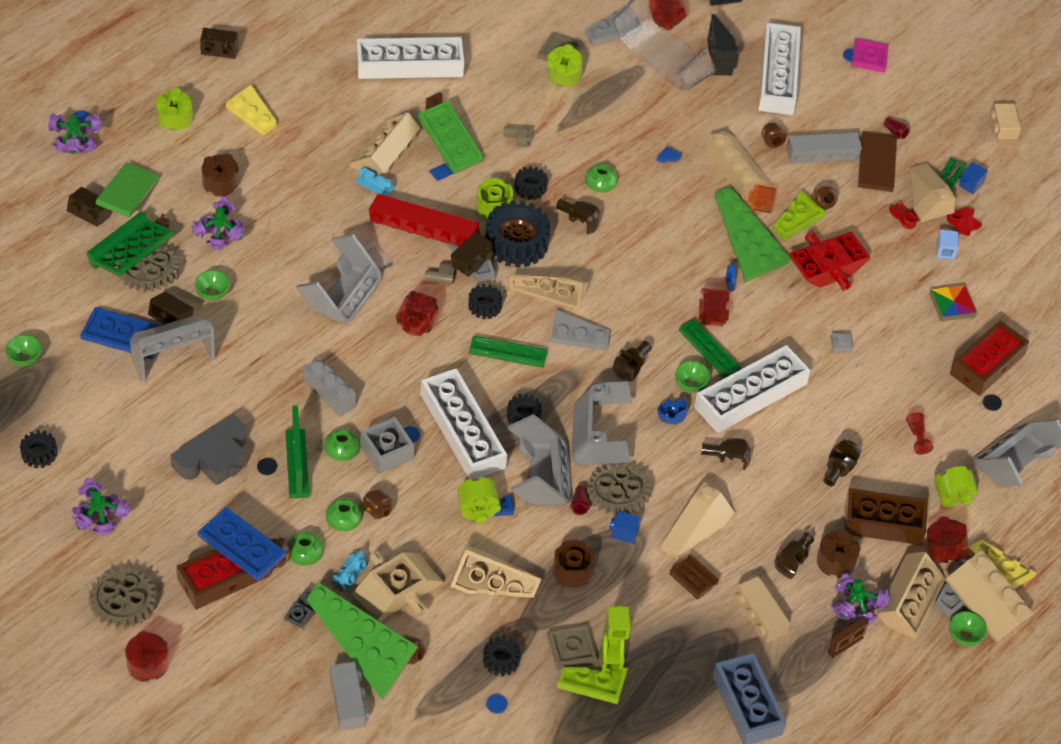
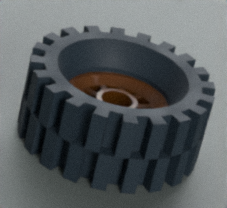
M510 201V205H507L506 202L502 203L501 208L496 206L493 212L489 213L486 221L485 238L492 242V258L497 256V262L505 261V266L509 267L512 263L517 268H520V264L528 267L531 261L533 264H536L539 258H544L545 253L548 251L551 223L548 220L547 214H542L540 207L534 209L535 205L532 203L527 206L525 201H520V204Z

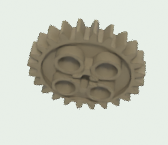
M160 245L121 275L120 280L124 282V285L129 284V289L135 287L136 291L143 288V292H146L150 288L151 292H153L156 287L161 290V285L168 287L167 282L173 283V278H177V273L180 272L177 254H174L173 250L168 251V247L162 249ZM137 254L128 255V258L135 257Z
M615 463L614 467L608 464L606 470L600 467V472L594 471V476H590V481L587 483V495L589 496V501H593V506H598L599 511L605 509V514L613 511L614 516L618 511H627L631 514V510L634 509L638 512L639 506L644 508L645 502H649V497H651V483H649V477H646V473H640V468L633 470V465L626 468L625 463H623L622 467H619L617 463Z
M120 567L119 572H115L112 568L110 575L103 572L104 578L97 577V583H92V590H89L91 611H94L95 618H100L101 623L107 620L108 627L112 623H115L116 629L120 624H123L124 629H126L128 623L135 627V621L142 624V617L149 618V612H154V606L157 604L155 584H152L151 578L146 579L145 572L139 575V569L131 572L130 567L126 571H123L122 567Z

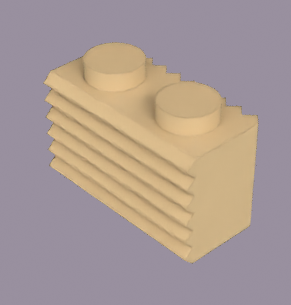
M994 104L993 109L989 112V119L993 120V133H996L998 140H1017L1021 127L1015 104Z

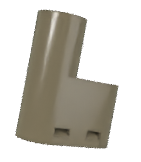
M504 126V137H516V146H530L531 127Z
M440 262L439 272L425 271V281L453 284L454 267L450 263Z

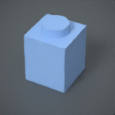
M940 230L936 241V258L955 260L958 250V232Z

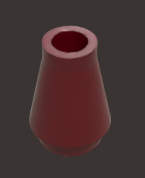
M890 117L883 123V126L896 136L897 139H905L910 132V128L906 123L891 119Z
M584 486L575 488L570 504L572 512L576 515H584L590 509L587 488Z

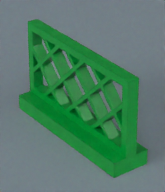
M140 211L86 253L92 268L97 269L101 267L120 277L171 238L173 232L147 219L146 214ZM156 234H163L162 236L155 237ZM152 235V238L142 239L144 236ZM150 244L147 247H142V245ZM138 246V248L129 249V247ZM137 254L135 257L128 258V255ZM125 256L124 259L115 260V257ZM116 265H123L119 269L115 268Z
M292 406V429L285 430L289 499L309 498L305 429H300L298 406Z

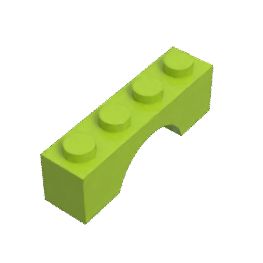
M619 605L607 607L600 647L601 669L620 670L623 668L624 640H628L630 634L629 607Z

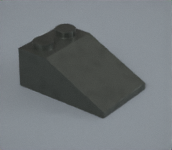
M711 14L707 36L711 75L732 76L733 69H736L737 65L735 57L739 55V46H736L735 38L715 14Z

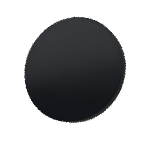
M987 395L983 399V405L988 410L997 411L1001 408L1002 401L995 395Z
M264 458L258 462L257 470L262 475H271L277 470V464L273 459Z

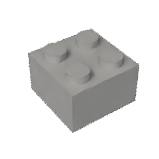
M396 417L360 432V446L378 474L414 459V444Z

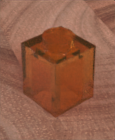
M755 185L754 191L749 193L748 202H751L750 210L772 213L776 188Z

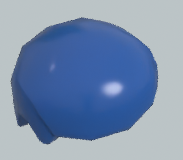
M678 398L676 402L667 399L664 404H660L657 408L660 420L671 425L680 424L685 419L688 411L687 402L681 398Z

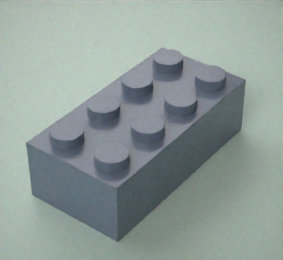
M752 653L716 663L713 678L742 743L753 744L782 736L786 721L755 654Z

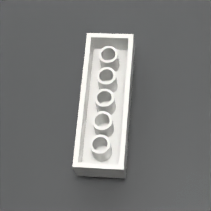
M773 23L766 24L758 111L793 115L797 96L801 27Z
M461 37L357 39L358 79L463 77L464 56Z
M786 345L697 393L694 408L719 433L807 385L811 370Z
M457 368L421 380L420 395L468 479L472 478L475 480L506 469L507 454Z

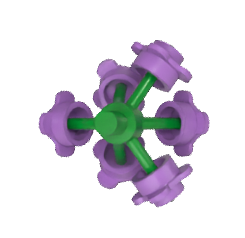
M52 113L48 121L49 131L55 130L60 132L65 127V136L55 138V142L52 144L57 151L77 154L80 150V153H88L96 146L94 138L91 139L90 136L84 137L83 134L87 130L91 131V133L100 131L101 121L97 114H94V116L89 115L85 119V123H80L75 115H71L66 123L62 115L58 114L56 116Z
M225 196L221 197L220 201L214 202L213 208L216 209V212L213 216H202L199 221L196 222L194 220V225L191 226L192 233H195L196 236L200 235L201 238L207 232L213 234L210 236V240L206 241V244L211 245V248L215 250H221L229 245L225 242V237L220 235V229L224 225L225 235L231 238L229 242H238L244 236L243 231L245 227H243V221L238 222L235 219L228 221L226 219L230 211L235 210V205L231 204Z
M86 478L83 486L78 489V493L91 499V503H82L79 507L72 508V513L76 516L72 517L76 521L74 525L77 526L78 530L85 531V529H89L91 531L92 528L90 526L95 518L94 511L99 512L100 519L96 521V528L93 529V533L108 535L117 524L104 516L114 512V516H118L119 520L122 521L123 516L127 517L128 513H130V505H128L127 499H124V501L118 500L119 497L116 494L102 496L100 492L102 488L101 482H95L92 478Z
M844 573L841 575V580L836 584L835 589L838 592H843L848 599H840L837 604L832 603L831 608L839 618L844 620H850L851 617L855 618L856 615L858 620L864 617L869 626L878 617L873 615L872 610L869 609H876L877 607L880 610L881 608L883 609L890 602V595L888 594V589H878L876 595L873 591L866 592L865 587L862 586L861 579H851L848 574ZM854 601H857L860 605V612L856 615L854 614L855 608L852 606Z

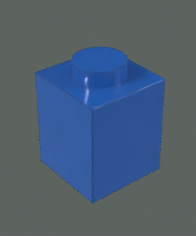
M972 162L962 173L959 187L974 195L985 182L988 170Z
M618 511L616 518H612L610 522L611 538L634 544L641 517Z

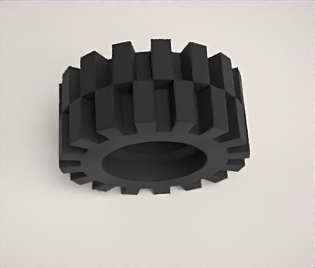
M529 166V169L523 167V171L520 169L516 173L515 191H517L518 195L521 194L522 198L526 196L527 200H530V197H533V200H536V197L541 198L547 190V174L543 173L542 169L538 171V167H535V169H532V166ZM527 181H533V182H535V183H537V184H535V185H529V184H526L525 182H527Z
M482 284V287L477 285L476 289L473 287L469 293L468 309L471 311V314H476L477 318L482 316V319H485L487 316L488 319H492V315L496 317L497 313L499 314L502 309L503 296L501 291H497V287L492 288L490 284L488 287H485V284ZM487 299L490 300L492 303L482 304L479 302V300Z
M525 393L524 396L518 394V398L513 396L512 400H509L506 415L509 424L516 423L533 414L541 420L542 404L541 402L539 403L538 398L534 400L533 395L528 397V394ZM527 409L532 413L529 415H522L518 413L517 410Z
M36 430V434L31 431L29 432L30 436L26 434L24 439H21V457L25 464L28 463L30 467L34 464V468H38V465H41V468H45L44 464L51 465V461L54 462L55 457H57L56 439L52 438L51 433L47 435V431L44 430L43 433H40V430ZM36 446L46 447V450L36 453L31 451Z
M496 636L495 641L491 638L489 643L485 644L483 651L485 669L488 668L489 673L494 671L495 676L501 673V677H504L506 672L508 676L511 675L512 671L515 672L517 667H519L521 649L518 647V643L516 641L513 643L512 638L506 640V636H503L502 639ZM496 652H505L509 654L510 658L500 661L494 657V654Z

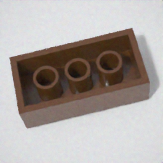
M849 488L845 500L843 529L850 535L922 545L927 528L928 500Z

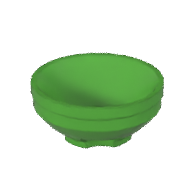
M597 164L590 167L585 176L587 186L596 192H609L616 187L618 181L616 171L606 164ZM603 169L607 171V174L602 175L597 171Z
M205 271L198 275L195 280L197 294L206 300L221 299L229 291V279L220 271ZM209 289H216L218 292L212 295L207 291Z
M31 335L15 336L6 344V356L15 365H31L40 358L41 344L38 339ZM24 353L30 355L26 360L20 359L19 356Z
M687 361L677 367L675 380L677 385L683 390L699 392L707 387L710 380V372L699 362ZM694 380L697 384L690 386L686 381Z
M336 429L327 435L324 449L330 458L337 461H348L359 453L360 441L353 431ZM344 435L348 438V440L345 442H339L337 440V437Z
M339 498L328 505L326 521L335 530L350 531L361 523L362 509L352 499ZM341 505H347L350 507V510L341 512L338 508Z
M299 532L288 541V546L292 552L289 559L295 564L302 566L312 565L323 556V542L314 533ZM302 539H308L311 541V544L309 546H302L299 542Z
M960 612L952 617L949 632L957 643L963 646H975L985 638L987 627L984 620L977 614ZM960 632H969L971 634V638H963L960 635Z

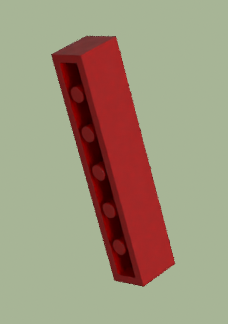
M377 194L369 207L370 221L376 224L386 225L393 229L417 234L445 244L448 243L459 247L474 232L480 234L479 222L382 194Z

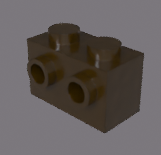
M203 27L200 38L201 55L236 58L238 32Z
M82 186L69 196L67 211L96 227L105 222L111 214V210L96 205V199L99 195Z
M474 232L451 254L452 267L469 277L473 272L478 271L485 261L492 257V242Z
M165 291L150 299L148 315L165 325L193 316L194 308Z

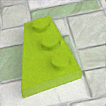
M801 190L795 201L793 200L788 210L774 224L773 230L786 241L824 218L826 212Z
M563 667L557 688L618 704L628 668H621L620 670H610V668L590 670L588 667Z

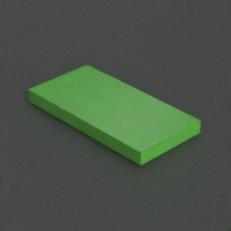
M449 101L418 113L419 121L453 174L484 160L483 155Z
M126 162L96 199V205L131 217L158 182L159 175Z

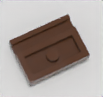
M691 554L669 572V575L697 600L719 583V579Z
M864 617L858 621H852L846 629L838 630L831 636L832 640L828 654L832 658L864 639L863 635L866 633L869 624Z

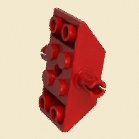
M814 231L808 232L805 235V239L810 246L788 254L807 282L819 288L837 282L842 291L851 288L852 283L848 280V277H851L870 259V255L852 231L825 241H820Z

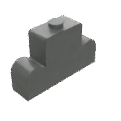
M234 414L170 454L172 468L187 480L196 478L201 470L215 485H219L229 477L235 476L247 466L246 452L242 449L246 444L245 425Z

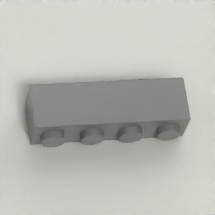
M857 132L788 136L786 145L790 164L859 160L862 149Z

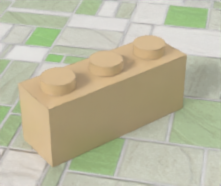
M759 576L739 584L735 594L736 602L745 610L747 619L755 625L757 634L763 637L766 643L786 635L790 622Z

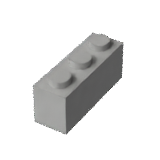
M319 357L304 366L303 381L340 417L356 407V393Z
M355 662L330 665V681L340 731L365 727V719L369 718L367 705L363 706L362 700H365L364 688H360L359 682H362L360 669L356 670Z

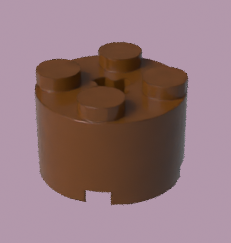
M214 155L204 159L202 164V185L205 191L212 192L214 196L222 197L232 194L234 189L239 186V168L232 155Z
M844 529L826 534L820 542L817 553L819 569L826 575H836L837 578H841V575L844 573L850 575L854 571L860 554L859 543Z
M567 540L557 547L552 568L557 583L561 586L566 585L569 587L587 585L593 574L595 561L593 549L587 547L585 542L580 540Z

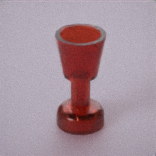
M917 412L908 415L906 422L912 434L917 437V441L913 446L915 453L924 455L931 452L933 444L929 439H925L923 434L925 432L924 414Z

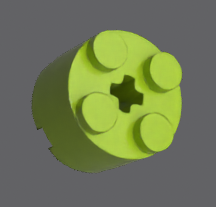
M572 45L557 47L548 54V76L554 84L568 87L580 80L583 71L582 56Z
M173 88L171 91H167L156 98L157 118L163 128L183 130L191 125L193 107L192 100L188 94L182 92L179 88Z
M489 178L477 187L476 209L484 220H487L489 213L493 212L496 206L501 208L502 203L506 202L507 205H510V201H513V188L509 183L508 185L504 183L502 179Z
M966 466L949 468L945 470L946 474L941 476L939 473L934 478L940 502L945 509L952 508L955 504L959 503L969 505L974 502L973 498L979 492L972 470H967Z
M479 477V480L473 481L471 478L458 486L457 498L462 517L474 520L476 523H484L487 521V518L500 511L498 493L493 480Z

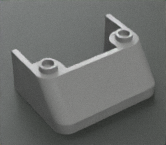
M354 234L332 238V242L341 252L337 260V267L342 276L329 294L325 292L319 282L296 286V289L312 310L340 323L352 321L381 281L380 269Z
M193 315L142 332H136L130 339L131 359L141 381H145V356L198 340H202L211 361L215 360L214 328L211 322L200 315Z
M628 381L594 384L575 402L572 432V458L575 464L597 465L631 462L627 441L608 442L607 434L604 431L593 430L595 405L632 403Z
M534 414L509 425L508 429L520 438V451L530 458L531 474L530 479L511 487V491L530 505H564L571 501L568 445L565 439Z
M1059 419L1020 423L974 458V462L982 472L1000 487L1021 486L1023 482L1018 474L1020 469L1036 457L1047 458L1053 454L1055 449L1061 448V423Z

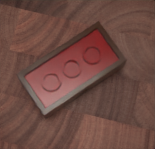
M1000 320L954 360L950 375L980 396L1025 356L1030 341Z
M216 549L176 566L177 580L196 610L259 582ZM270 571L261 580L270 577Z

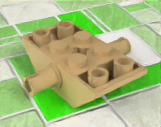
M380 551L373 553L369 560L376 568L369 572L353 592L356 600L371 617L379 622L407 605L410 606L417 617L422 616L420 612L424 615L428 608L419 598L442 585V579L418 553L403 552L389 561L382 556Z

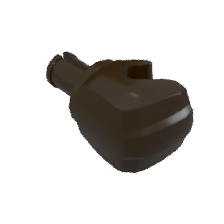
M562 198L558 200L556 209L569 214L571 222H575L578 218L581 223L586 222L587 234L594 233L597 230L601 216L597 206L585 201H577L575 204H571Z
M643 341L637 348L621 349V355L615 358L612 367L617 376L632 382L639 374L640 367L645 364L644 356L652 350L651 344Z
M727 438L726 440L722 439L720 445L702 443L701 455L718 456L720 463H724L725 455L730 460H733V458L741 459L744 462L743 470H746L751 461V448L745 439Z
M843 439L835 445L827 463L829 472L823 479L826 485L833 487L839 476L845 477L855 467L861 453L857 444L851 440Z
M807 532L798 541L788 542L774 560L775 569L789 579L794 578L799 564L802 565L807 559V548L814 542L812 535L806 540L809 535Z

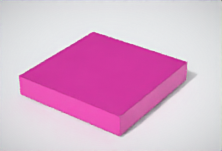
M855 38L851 66L885 73L888 45Z

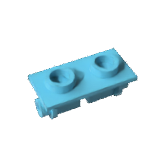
M360 168L358 172L360 177L355 181V183L385 196H388L396 187L390 179L380 175L376 176L375 173L367 168Z
M362 550L358 553L350 554L342 565L345 569L340 568L332 576L331 583L334 586L341 585L345 593L368 565Z

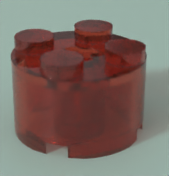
M649 0L648 6L654 24L665 30L673 29L674 26L681 23L687 16L682 0Z
M701 288L700 294H703V299H699L700 325L723 326L729 320V310L726 309L727 302H729V291L716 288Z
M410 291L403 299L396 314L397 324L399 325L400 323L403 327L402 330L413 336H423V333L428 334L432 330L439 313L437 299L423 293Z
M946 516L940 517L938 521L931 524L927 529L930 557L940 563H949L948 560L954 559L957 562L965 558L968 554L966 524Z
M140 631L127 643L125 648L126 665L129 674L134 679L141 682H149L151 679H160L167 672L169 667L167 642L162 637L147 631Z

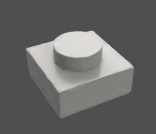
M832 333L831 343L833 352L851 353L853 349L851 334Z

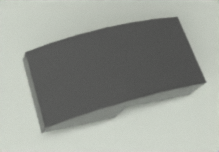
M306 587L297 602L294 601L284 617V620L301 629L316 613L306 600L312 591L311 589Z

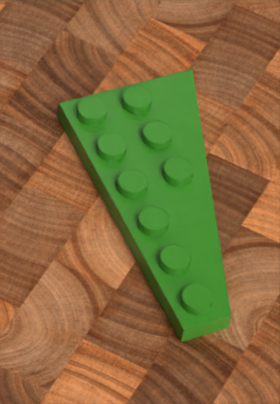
M731 186L715 192L714 197L718 209L722 213L723 223L727 228L735 256H737L739 269L743 273L744 283L790 263L791 259Z
M317 582L306 600L351 660L355 662V665L360 669L379 697L384 700L418 646Z

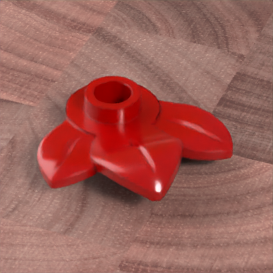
M901 201L896 204L895 208L889 207L890 214L906 229L915 228L917 222L920 221L914 209L909 211Z
M963 207L959 210L955 209L954 213L947 215L946 218L947 222L953 225L958 233L965 236H970L971 231H976L982 227V224L972 217L975 212L972 208Z

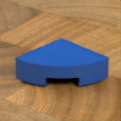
M666 146L657 156L656 161L661 163L677 162L681 159L682 154Z
M735 264L727 266L725 278L728 291L735 290Z
M504 496L499 501L500 511L493 516L513 515L512 496Z

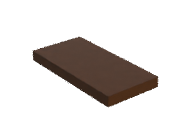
M862 132V149L859 159L857 187L893 192L897 137Z

